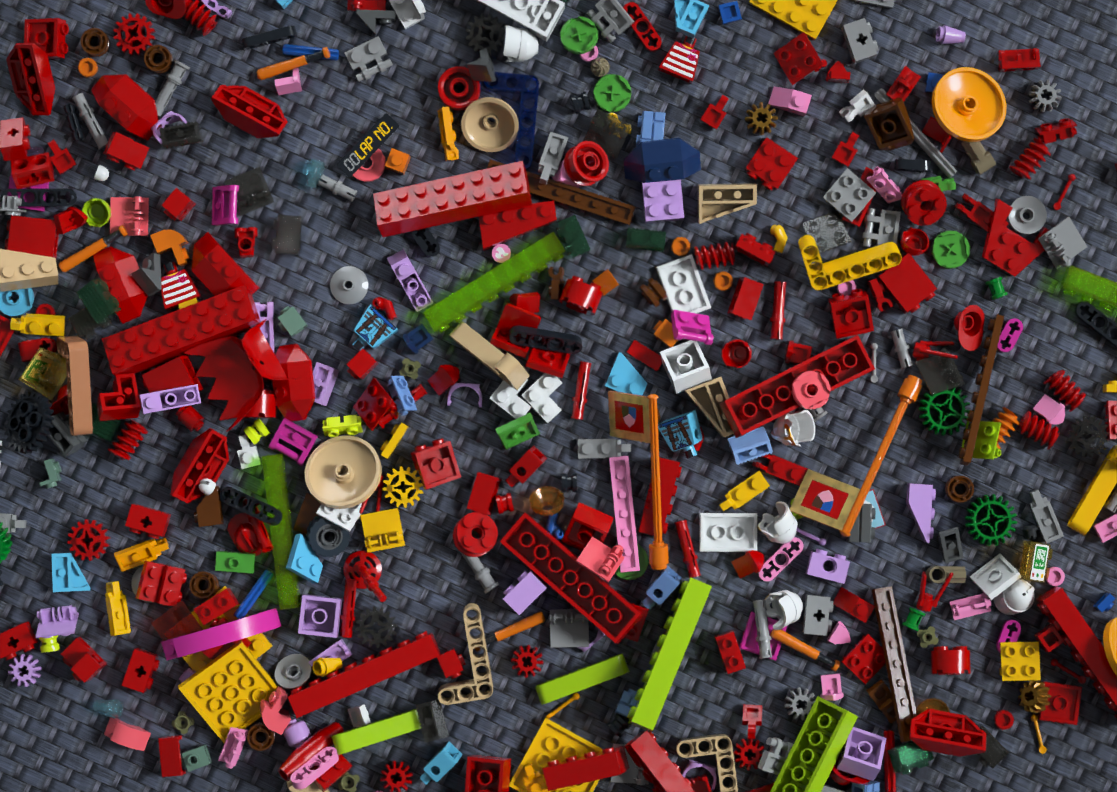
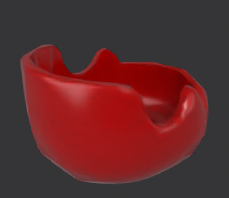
M910 227L908 230L903 231L900 245L907 254L910 253L911 256H918L928 249L929 238L921 229Z
M734 339L724 345L721 358L727 366L742 368L751 360L752 349L747 342Z

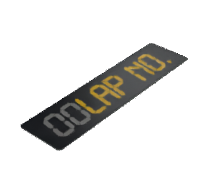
M387 113L384 114L337 163V166L350 178L398 129L399 124Z

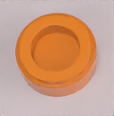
M83 58L78 64V71L84 77L90 78L96 75L98 65L91 58Z
M677 237L671 244V250L676 256H685L690 250V242L684 237Z
M722 271L715 275L713 283L718 290L726 291L732 286L733 278L728 272Z

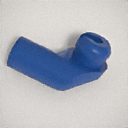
M549 512L546 530L557 540L562 539L564 531L557 524L559 514Z

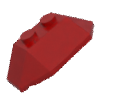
M16 43L6 58L14 93L32 115H50L55 94V84L48 55L34 43Z
M127 74L103 75L91 89L98 105L126 130L149 141L153 136L151 128L158 122L155 100Z
M220 85L211 97L212 102L225 121L258 139L278 137L288 123L277 103L246 86Z
M209 232L194 244L192 272L214 296L243 285L251 291L252 295L259 289V286Z
M111 246L94 254L93 258L97 272L111 305L122 324L141 317L148 296L131 275L140 269L135 256Z
M298 344L279 346L275 355L287 379L290 380H272L273 391L276 395V406L284 418L292 422L306 420L307 414L315 401L311 359Z
M209 428L193 439L173 473L172 496L185 503H190L192 500L205 495L199 489L202 479L208 478L216 483L229 461L226 436Z
M927 709L910 721L909 739L922 750L959 757L984 753L986 751V732L981 730L966 715Z

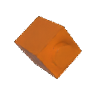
M391 148L385 167L404 175L411 157L409 154Z
M667 319L663 322L659 320L653 328L655 330L653 335L671 348L678 341L674 339L672 323Z

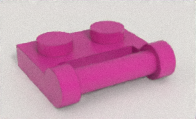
M239 185L213 187L212 225L238 224L237 192H239Z
M679 310L672 311L671 320L675 340L686 339L704 342L705 345H712L714 336L711 334L708 315Z
M284 418L268 448L281 452L297 461L298 465L303 466L318 436ZM282 439L302 450V454L300 455L278 443L279 440Z

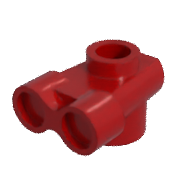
M257 227L235 228L234 233L235 238L238 240L240 257H254L255 238L258 237ZM245 246H250L247 250L243 249Z

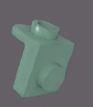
M55 459L45 460L44 464L49 480L40 482L39 485L40 487L46 486V489L57 486V482L62 481L59 474L61 467Z

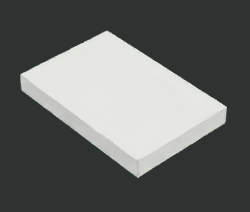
M692 254L656 267L663 289L666 291L671 311L679 310L700 313L711 309Z
M699 513L700 552L757 551V513Z

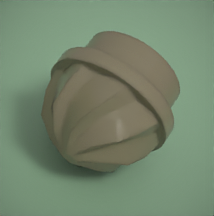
M596 58L592 61L591 72L595 76L603 77L609 72L610 65L606 59Z

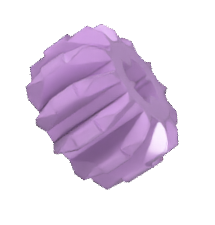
M21 654L20 659L18 657L13 658L15 664H9V667L13 668V670L8 671V674H14V677L11 679L12 682L18 679L17 686H21L24 683V686L28 687L30 682L32 684L36 683L34 677L39 678L41 676L36 671L41 670L42 667L35 666L39 660L36 659L32 662V655H29L26 659L25 654ZM27 667L26 670H29V672L22 674L24 671H21V668Z

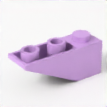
M404 249L388 257L387 260L415 310L418 312L433 304L430 295Z
M198 384L139 395L142 414L201 403Z
M907 483L906 503L923 541L930 543V539H933L934 534L931 520H934L935 516L932 500H935L936 489H933V485Z

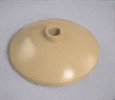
M485 97L473 101L466 108L462 116L461 128L464 137L473 147L485 152H498L506 149L514 142L518 133L519 122L515 111L509 104L498 98ZM489 118H493L495 121L490 122Z

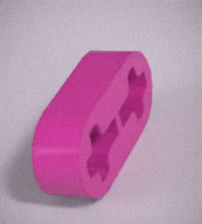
M1010 319L1005 323L1000 333L998 351L1005 353L1013 349L1023 330V324L1019 319ZM1016 322V327L1019 328L1018 331L1014 330L1012 334H1009L1011 330L1009 324ZM1008 336L1010 337L1007 342V344H1009V347H1005L1003 349L1001 348L1002 344L1000 343V341L1006 340Z
M1009 619L1002 625L996 642V650L1001 653L1000 642H1006L1007 638H1009L1008 642H1017L1021 632L1019 622ZM1014 623L1016 631H1012L1010 636H1008L1009 629H1007V626Z

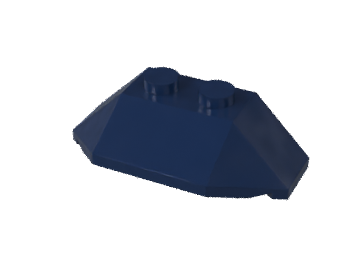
M681 138L641 142L623 159L625 179L643 183L685 179L701 170L700 151Z

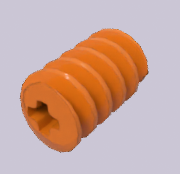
M1002 407L1004 413H997L1000 419L993 418V422H1001L996 446L998 449H1001L998 444L999 442L1006 443L1003 436L1011 437L1008 430L1015 431L1013 424L1020 425L1017 420L1018 417L1006 407Z

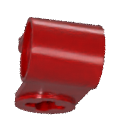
M40 338L18 343L22 362L33 361L40 349L53 354L57 352L56 341L50 338ZM50 344V347H48L47 350H45L44 346Z

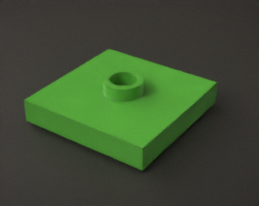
M531 413L495 429L505 450L540 434Z

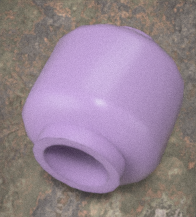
M293 719L289 722L283 735L288 745L297 749L311 737V732L305 721L297 722L296 719Z

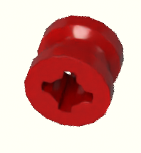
M507 493L505 496L496 495L499 514L507 510L510 512L514 511L511 493Z

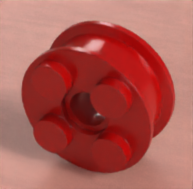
M455 66L449 68L441 75L438 82L439 96L442 102L447 107L449 106L450 109L457 111L466 110L473 101L479 99L480 83L472 79L468 68ZM455 85H464V91L456 93L454 91Z
M583 141L567 151L564 158V168L568 177L575 184L590 186L606 176L609 169V160L606 152L600 145L592 141Z
M919 180L910 184L901 197V207L907 217L914 224L921 226L931 225L943 216L947 206L944 193L938 185L929 180Z
M472 512L465 515L457 522L453 530V541L456 548L462 554L469 557H480L494 547L498 539V529L495 522L488 515L480 512ZM476 531L479 534V539H475L471 532Z

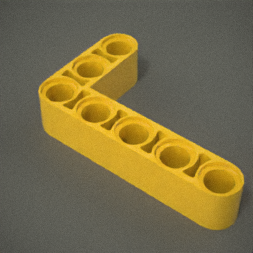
M804 235L798 241L811 286L815 290H823L897 266L902 260L897 244L887 242L822 263L814 237Z
M1117 445L1110 449L1068 521L1067 526L1083 536L1091 528L1117 483Z

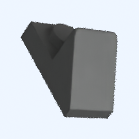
M357 9L358 17L375 36L377 21L385 25L396 22L395 11Z
M487 48L480 50L481 58L467 64L471 77L475 81L494 82L496 77Z
M153 253L144 258L142 268L131 274L147 296H152L162 290L160 254Z
M958 527L937 534L945 564L964 558Z

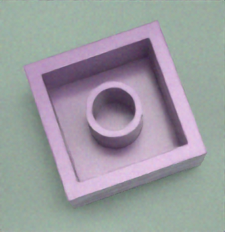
M681 180L642 183L645 223L684 219Z
M531 570L528 573L524 571L517 578L519 582L515 586L511 584L503 592L505 594L503 600L518 615L547 588Z
M309 594L302 595L298 634L337 638L339 635L343 598Z
M853 727L839 755L837 769L874 781L881 770L886 738Z

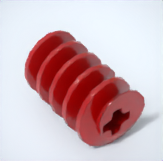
M185 0L187 8L185 19L187 21L191 20L190 24L192 26L197 25L196 29L198 31L202 30V35L206 36L217 25L218 22H215L217 15L215 14L210 17V9L203 11L206 5L198 6L200 0Z
M1037 138L1033 139L1035 143H1029L1030 149L1025 148L1024 154L1019 155L1020 161L1015 160V166L1009 167L1021 179L1031 180L1028 173L1036 174L1034 166L1041 168L1039 160L1046 162L1044 155L1051 156L1048 151L1049 149Z
M724 242L723 248L720 243H717L716 249L710 244L708 250L702 245L700 251L697 246L694 247L696 266L699 265L701 270H704L705 264H707L709 269H711L712 263L717 268H719L720 262L723 263L724 267H726L727 261L734 265L733 243H731L730 247L727 242Z
M1060 370L1052 374L1044 384L1050 382L1051 384L1048 389L1055 388L1056 390L1053 395L1061 394L1058 400L1062 401L1065 399L1064 406L1071 405L1069 412H1072L1083 402L1086 394L1084 392L1079 393L1080 387L1073 388L1075 382H1069L1070 376H1064L1065 371Z
M1030 411L1023 415L1019 422L1020 425L1016 428V430L1021 428L1020 434H1024L1027 431V438L1034 435V442L1041 439V446L1048 443V450L1052 448L1060 434L1058 427L1055 426L1051 429L1049 422L1045 424L1044 419L1038 421L1037 415L1031 417Z
M129 418L132 421L131 424L125 422L128 429L120 430L123 437L116 436L119 443L112 442L115 449H107L122 460H130L131 456L128 453H135L132 446L139 447L140 445L137 440H144L141 433L148 434L144 426Z

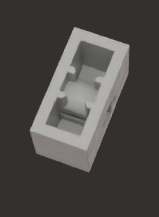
M863 18L842 26L841 29L853 64L874 58L877 55L876 51H879L876 40H872L870 33H873L870 22H866V19ZM859 36L861 39H865L863 45L861 42H857Z
M806 594L802 633L827 636V632H831L832 620H829V612H833V601H830L831 597ZM818 610L823 614V617H819V621L814 617V613H817Z

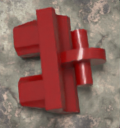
M905 66L886 93V96L892 100L902 98L904 102L921 76Z

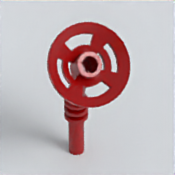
M364 550L352 553L344 564L345 578L351 579L349 576L351 572L352 576L359 581L356 588H368L370 591H373L380 602L386 601L387 597L378 584L382 574V566L378 557ZM360 556V561L356 562L353 567L349 566L355 557ZM367 556L375 562L376 567H374L373 564L368 559H366ZM367 562L371 568H368L364 563ZM355 571L360 575V578L355 575ZM371 573L376 574L375 578L370 576Z

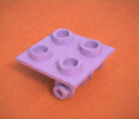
M72 605L62 606V608L58 607V615L56 614L55 607H52V613L50 608L37 611V618L40 620L36 638L74 634L79 615L76 607H72Z

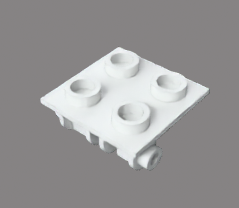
M362 503L346 509H335L321 504L316 514L350 532L356 521L360 518L359 510Z

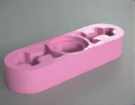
M796 537L791 540L794 543L799 542V549H793L790 552L793 555L791 558L783 551L784 548L786 550L791 548L790 542L783 544L764 562L761 571L758 572L760 579L763 581L773 580L802 552L803 542ZM778 554L786 556V562L783 565H778L775 561V557ZM772 560V563L779 569L776 571L773 568L770 571L771 577H763L764 572L762 570L764 568L769 569L772 566L769 562Z
M325 747L293 772L290 777L293 787L298 790L306 788L335 765L339 760L337 750L334 747ZM313 766H319L316 770H310Z

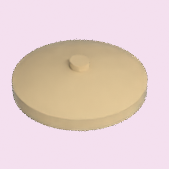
M337 436L323 442L312 452L305 467V482L312 496L324 506L335 509L351 508L367 500L378 487L382 474L381 461L375 449L367 441L355 436Z

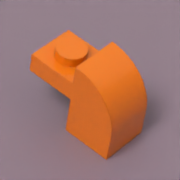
M169 229L150 235L158 254L173 250L179 266L188 264V252L185 247H181L188 244L183 235Z

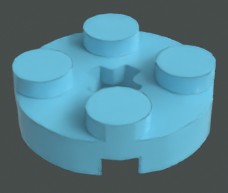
M32 288L0 292V311L4 314L18 317L31 310L34 302ZM13 292L19 295V299L15 303L9 299Z

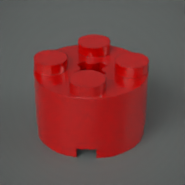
M572 276V279H567L559 302L562 304L565 301L567 303L566 307L577 312L586 314L587 311H590L591 315H595L603 292L600 291L601 286L595 283L586 284L583 282V279Z
M264 390L262 396L244 418H276V395L274 391ZM242 394V395H243L245 398L248 399V398H250L253 394Z
M948 646L934 647V651H931L932 675L937 674V671L938 675H960L964 671L965 674H971L970 650H967V646L953 647V650H948Z

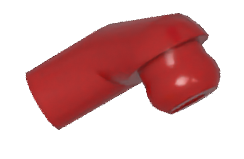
M382 297L373 299V307L384 311L388 321L397 318L390 300Z

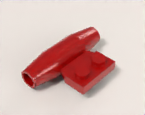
M333 722L314 733L295 749L278 769L280 776L285 781L291 780L292 773L323 748L333 747L334 743L331 736L344 732L342 726L337 722ZM342 754L338 755L339 760L335 765L314 781L323 792L351 769L352 765ZM313 766L310 770H316L319 766Z

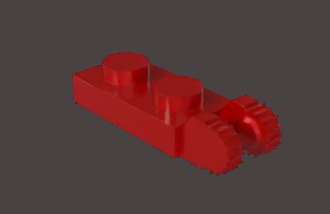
M964 193L962 196L963 200L973 205V208L969 211L958 203L955 205V208L989 233L992 222L990 220L994 212ZM1005 221L1003 225L1007 227L1009 223Z
M769 454L761 456L770 460L768 466H764L757 461L752 463V466L798 486L801 485L808 470L793 462Z

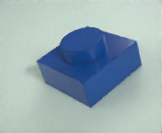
M737 1L718 6L723 25L742 20Z
M928 72L925 92L933 93L936 84L944 74Z
M1105 593L1093 607L1098 612H1107L1114 605L1113 601L1115 598L1110 593Z

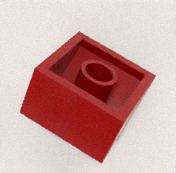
M579 502L562 542L582 551L592 536L603 543L614 517Z

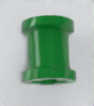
M1002 277L985 282L986 285H989L992 300L1008 295L1002 285Z
M910 607L906 622H903L902 625L919 631L918 626L925 613Z

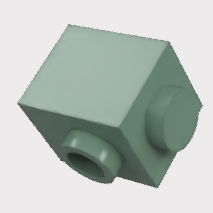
M287 306L279 312L281 315L278 317L280 320L278 325L284 333L288 331L294 337L308 327L295 307L290 308Z
M206 744L182 753L181 763L184 769L187 768L188 772L212 763Z

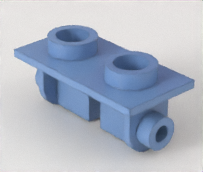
M390 376L391 379L387 381V387L392 398L398 396V399L394 401L397 404V412L401 416H405L408 414V411H416L414 398L409 391L408 383L404 376Z

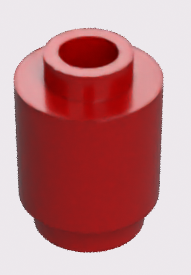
M191 405L183 406L176 412L178 420L191 432L194 430L198 431L203 427L204 417Z

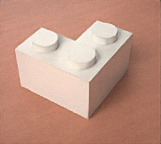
M544 373L521 395L547 423L562 411L549 397L562 384L556 376Z
M527 379L518 390H515L503 380L490 399L515 419L526 415L532 408L517 396L529 380Z

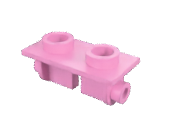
M874 168L873 176L867 177L869 183L888 204L901 200L900 187L891 179H888L889 176L884 172L883 168Z
M985 593L949 602L954 620L990 612V606H992L990 599H988Z
M230 727L218 761L225 762L227 768L232 769L233 766H236L249 730Z

